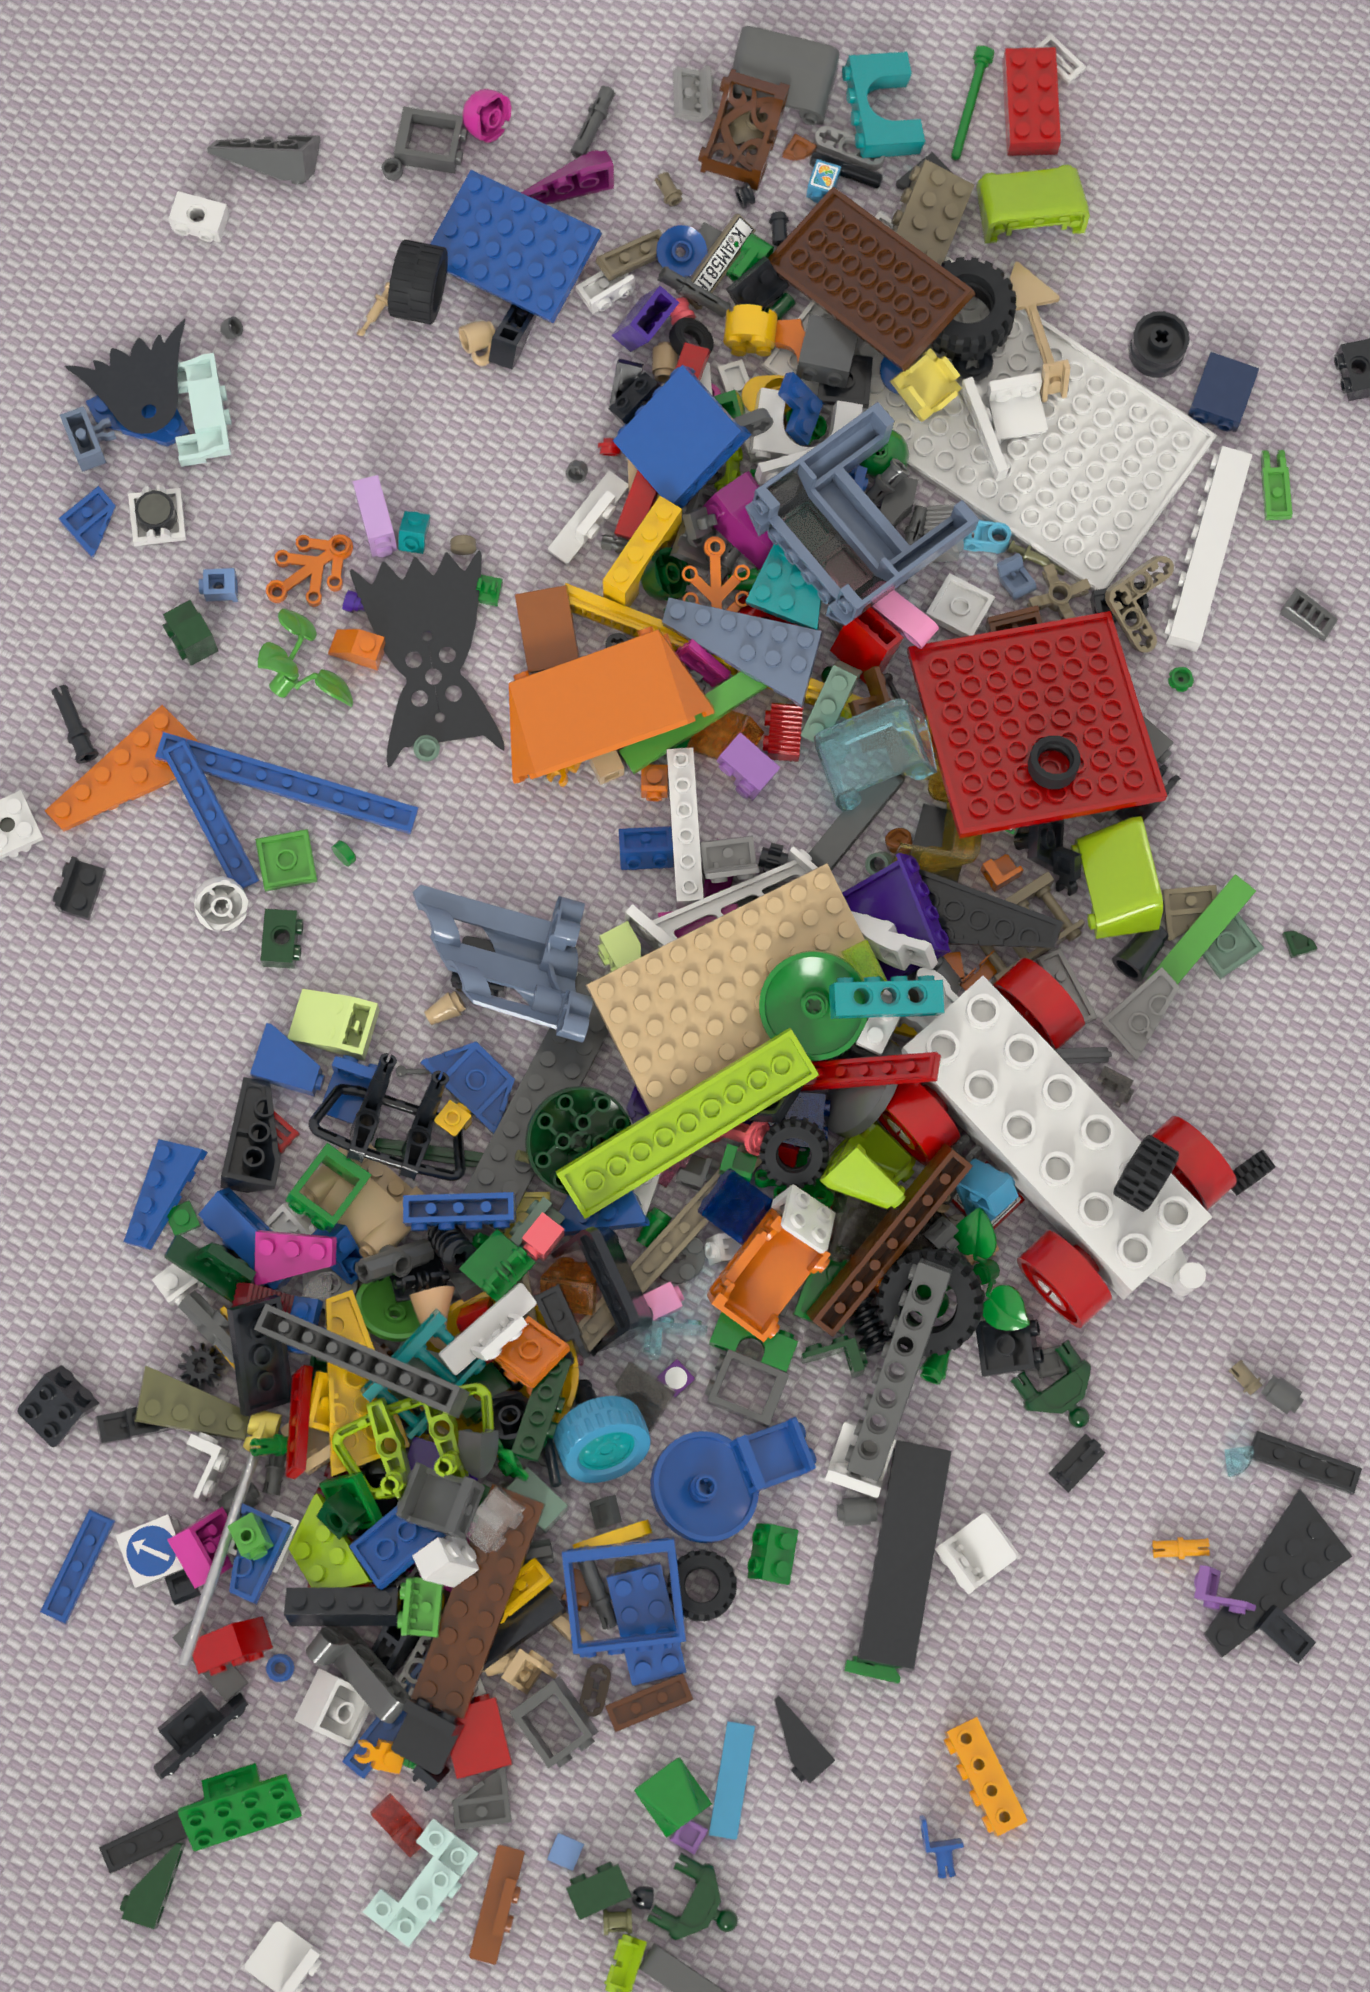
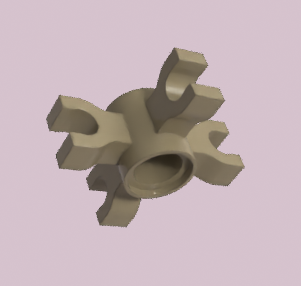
M1054 564L1044 566V571L1041 574L1048 586V593L1029 598L1027 607L1038 605L1039 611L1048 607L1050 610L1058 612L1061 620L1074 618L1075 615L1069 605L1070 599L1089 594L1088 590L1091 589L1088 579L1086 578L1069 585L1064 581H1059ZM1056 592L1061 593L1065 599L1057 600L1052 594Z

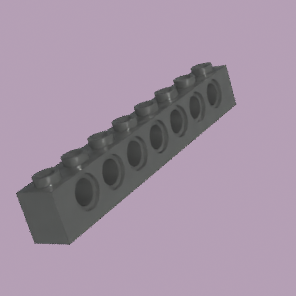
M921 1258L918 1265L913 1263L908 1276V1280L912 1281L909 1291H903L899 1306L903 1307L900 1317L895 1315L890 1327V1332L894 1333L891 1343L886 1341L881 1353V1357L885 1359L882 1369L876 1368L872 1383L876 1384L873 1395L867 1394L863 1409L867 1410L864 1420H858L854 1435L858 1436L855 1446H849L845 1461L849 1462L848 1471L877 1482L879 1481L953 1269ZM922 1284L929 1286L932 1291L931 1296L927 1298L920 1296L917 1287ZM913 1310L918 1311L922 1315V1322H911L908 1313ZM901 1337H909L913 1341V1348H902L899 1339ZM900 1363L904 1367V1374L895 1375L892 1373L890 1364ZM891 1389L895 1393V1399L892 1401L885 1400L881 1395V1390ZM876 1414L882 1415L886 1419V1425L882 1427L876 1426L873 1423L872 1416ZM867 1440L875 1442L877 1451L868 1452L865 1450L863 1442Z
M265 1304L254 1330L458 1419L470 1392L457 1385L268 1304Z

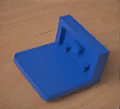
M343 1055V1058L335 1056L332 1063L334 1072L324 1099L338 1084L368 1088L377 1065L369 1064L365 1066L359 1064L358 1059L348 1055ZM341 1095L326 1115L353 1124L363 1098Z

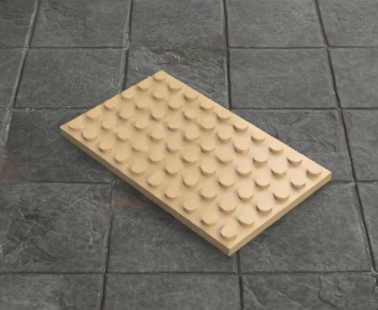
M824 864L586 984L649 1113H652L770 1040L760 1018V994L763 984L771 971L789 956L804 951L829 952L850 963L860 974L863 981L866 977L881 976L885 981L828 864Z

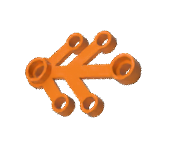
M307 535L297 537L296 547L300 552L305 553L311 549L323 550L324 552L319 556L293 554L286 550L277 551L275 562L279 567L285 568L290 564L304 567L283 582L280 580L270 581L266 586L268 599L273 603L283 602L287 598L288 591L312 575L310 588L306 593V601L312 607L319 606L322 602L320 588L324 565L333 560L331 575L327 578V586L333 592L341 590L343 587L341 578L343 560L348 558L353 552V543L346 535H334L330 540L310 538ZM303 540L309 542L308 545L305 547H301L299 545V543ZM338 545L345 546V549L343 551H337L336 547ZM282 555L288 557L287 560L284 562H280L278 560V558ZM334 579L340 581L337 586H332L330 582ZM280 590L282 594L279 597H275L273 592ZM311 595L319 596L316 601L309 600Z
M713 536L705 541L703 547L705 554L710 557V586L698 575L697 569L693 566L685 567L681 572V576L684 581L690 582L711 602V607L722 609V601L741 581L749 577L750 569L746 565H738L734 569V574L721 586L720 556L725 551V543L721 538ZM712 542L719 544V551L713 552L710 545ZM739 568H744L746 570V576L744 578H741L737 575V570ZM687 569L694 571L692 579L686 578L685 571ZM746 591L738 592L734 597V602L726 610L738 612L742 607L747 606L746 603L741 604L738 602V596L744 594L748 597L749 593ZM693 592L686 593L682 598V601H685L686 597L691 595L695 598V603L700 604L698 596Z

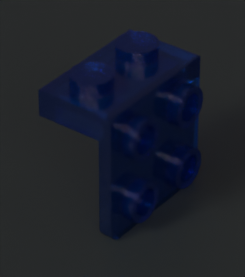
M729 1168L719 1177L717 1184L702 1200L698 1213L743 1246L771 1208L773 1200L733 1169Z

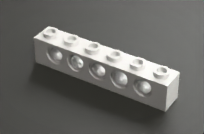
M693 748L667 749L677 910L704 899Z

